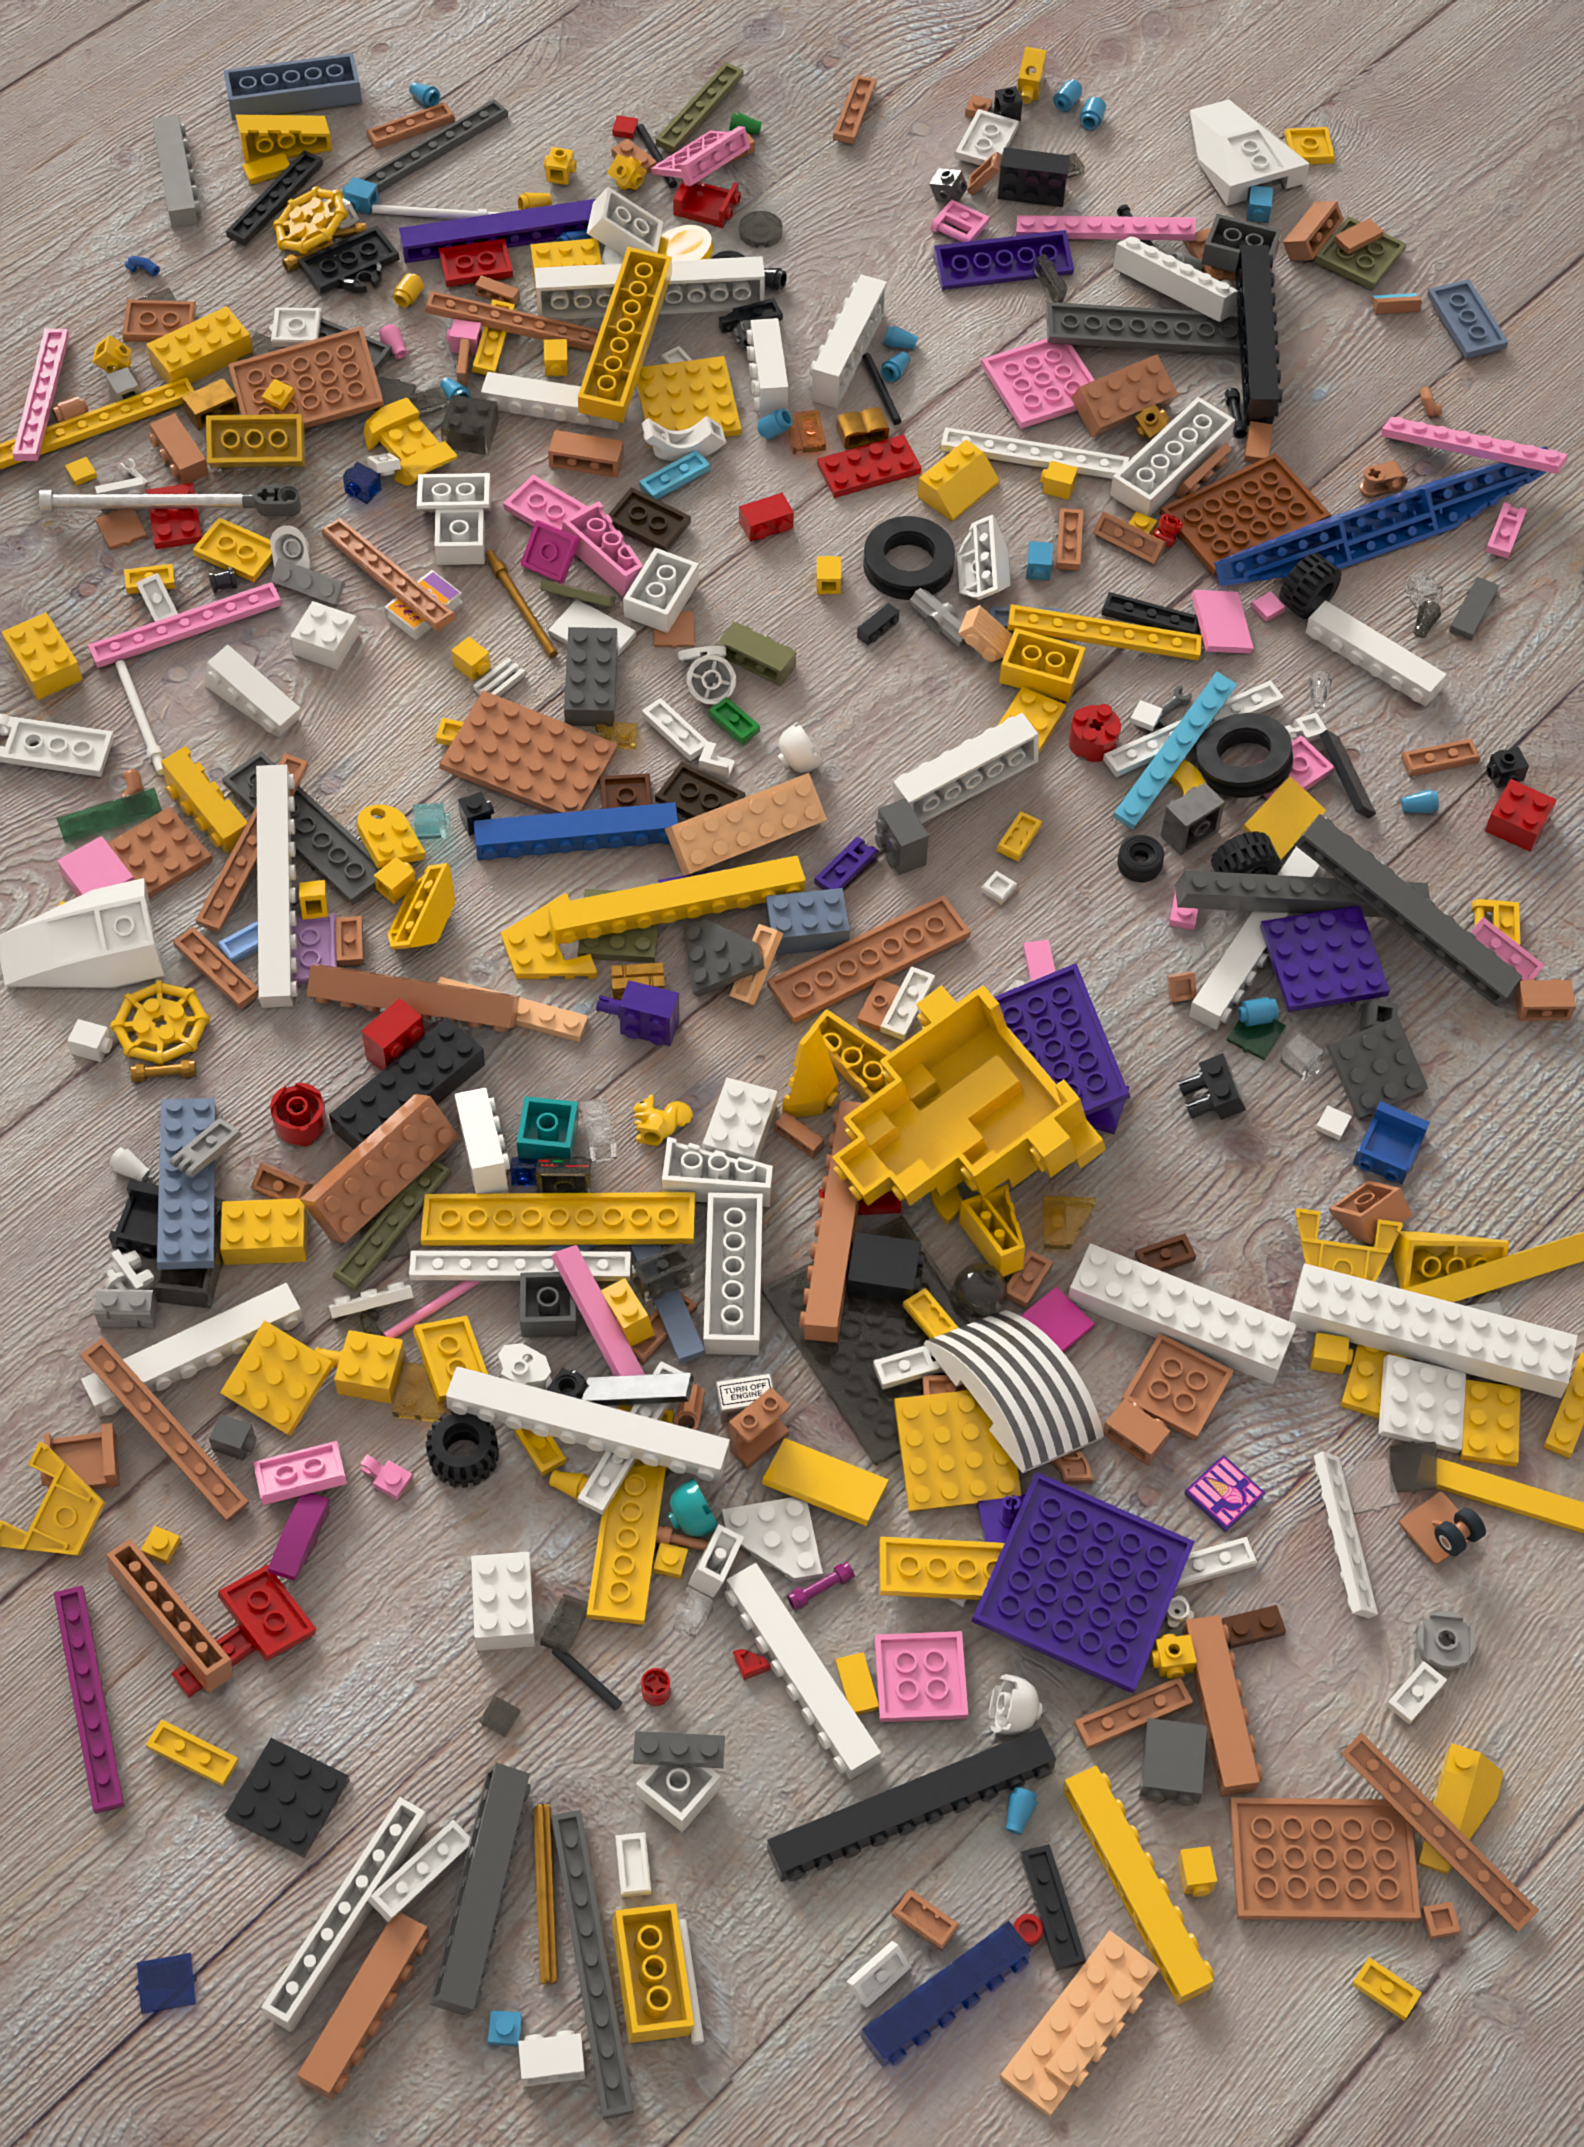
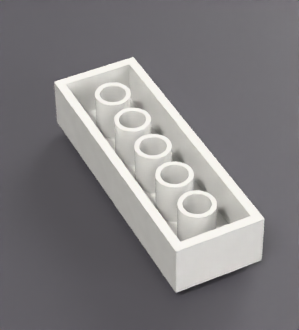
M861 274L857 283L854 282L852 284L850 297L845 298L841 314L838 313L836 315L833 330L829 329L825 345L820 346L817 361H813L811 364L810 375H812V379L809 385V391H812L811 401L838 408L862 361V356L866 353L885 315L886 281Z
M1197 397L1113 476L1110 496L1132 510L1150 517L1177 491L1189 476L1224 443H1228L1232 439L1235 419Z
M1023 713L1015 717H1009L1004 723L994 728H988L981 735L964 741L960 746L951 751L943 752L936 759L922 763L917 769L909 773L901 774L893 781L894 800L896 802L906 798L919 821L923 824L1037 763L1038 733Z
M708 1193L703 1337L705 1354L759 1355L763 1194Z

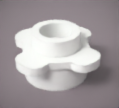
M1176 1596L1172 1598L1166 1612L1167 1624L1171 1628H1177L1180 1623L1194 1618V1613L1190 1610L1185 1597ZM1174 1610H1179L1180 1613L1176 1614Z

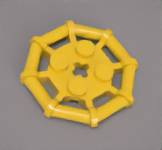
M315 186L304 195L294 200L290 199L279 219L273 223V229L276 231L277 247L282 251L292 250L298 251L301 254H307L310 249L326 241L330 242L342 221L346 220L348 216L343 203V193L340 190L331 191ZM322 198L329 199L326 202H322ZM290 231V234L286 237L285 232Z
M156 980V983L132 994L126 993L123 996V1003L114 1021L110 1023L111 1031L115 1033L124 1050L123 1054L127 1058L135 1057L158 1063V1066H164L165 1062L188 1052L194 1053L198 1049L197 1044L205 1026L210 1023V1016L205 1013L199 1002L196 990ZM163 993L181 999L178 1002L164 999ZM157 994V999H148L143 1005L139 1003V1001ZM190 1005L195 1016L187 1017L184 1008ZM131 1008L137 1011L133 1021L125 1022ZM164 1020L167 1023L166 1025H161L160 1028H156L157 1021ZM194 1026L189 1038L184 1037L188 1027ZM134 1031L138 1039L135 1042H131L126 1032ZM171 1043H174L175 1045L181 1044L167 1051H164L168 1048V1045ZM144 1046L156 1049L157 1052H153L142 1048Z

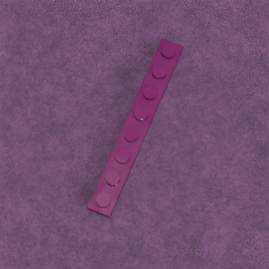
M81 1585L54 1592L93 1811L95 1814L125 1807L85 1591Z

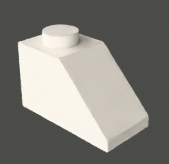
M718 1524L696 1565L688 1585L714 1597L723 1584L744 1537Z

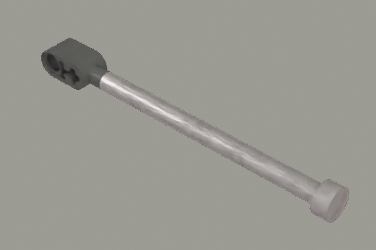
M263 485L258 487L254 494H54V490H40L39 492L41 514H54L55 509L256 508L257 512L262 516H295L301 511L299 491L291 485Z

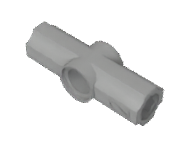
M920 588L915 591L914 595L910 598L909 605L926 618L929 628L937 634L942 632L958 647H966L968 644L965 642V639L958 635L963 621L958 618L955 608L947 602L942 604L926 589Z

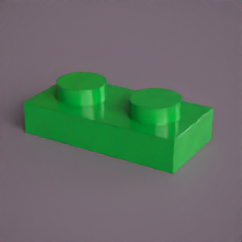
M727 697L708 710V716L741 745L760 732V725Z

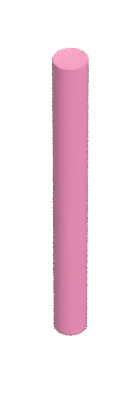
M480 1280L462 1281L385 1331L383 1336L397 1338L478 1285Z

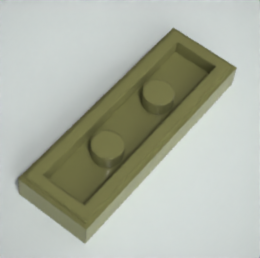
M541 581L540 589L542 591L607 607L615 604V596L554 581Z

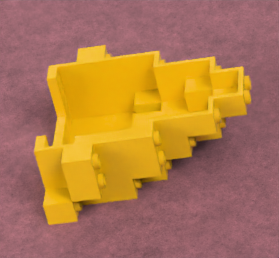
M941 985L916 1004L920 1013L917 1015V1018L923 1025L921 1027L922 1030L880 1060L883 1071L880 1073L886 1081V1087L843 1118L847 1126L844 1131L852 1142L832 1156L836 1164L833 1170L841 1181L847 1179L852 1185L849 1187V1190L857 1201L863 1199L867 1206H869L886 1192L892 1190L899 1201L904 1199L911 1206L934 1189L941 1197L963 1181L972 1192L977 1190L984 1197L1005 1181L1013 1188L1037 1169L1041 1173L1045 1171L1052 1178L1073 1162L1081 1169L1104 1152L1106 1148L1101 1136L1086 1120L1080 1098L1064 1079L1056 1085L1007 1027L998 1001L984 985L977 990L975 989L957 1003Z

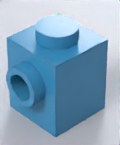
M352 177L342 191L344 199L351 203L354 210L363 214L370 215L372 205H377L379 201L377 184Z

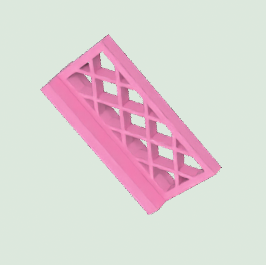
M738 126L731 132L709 131L652 167V174L683 178L685 185L692 186L750 148L745 127Z

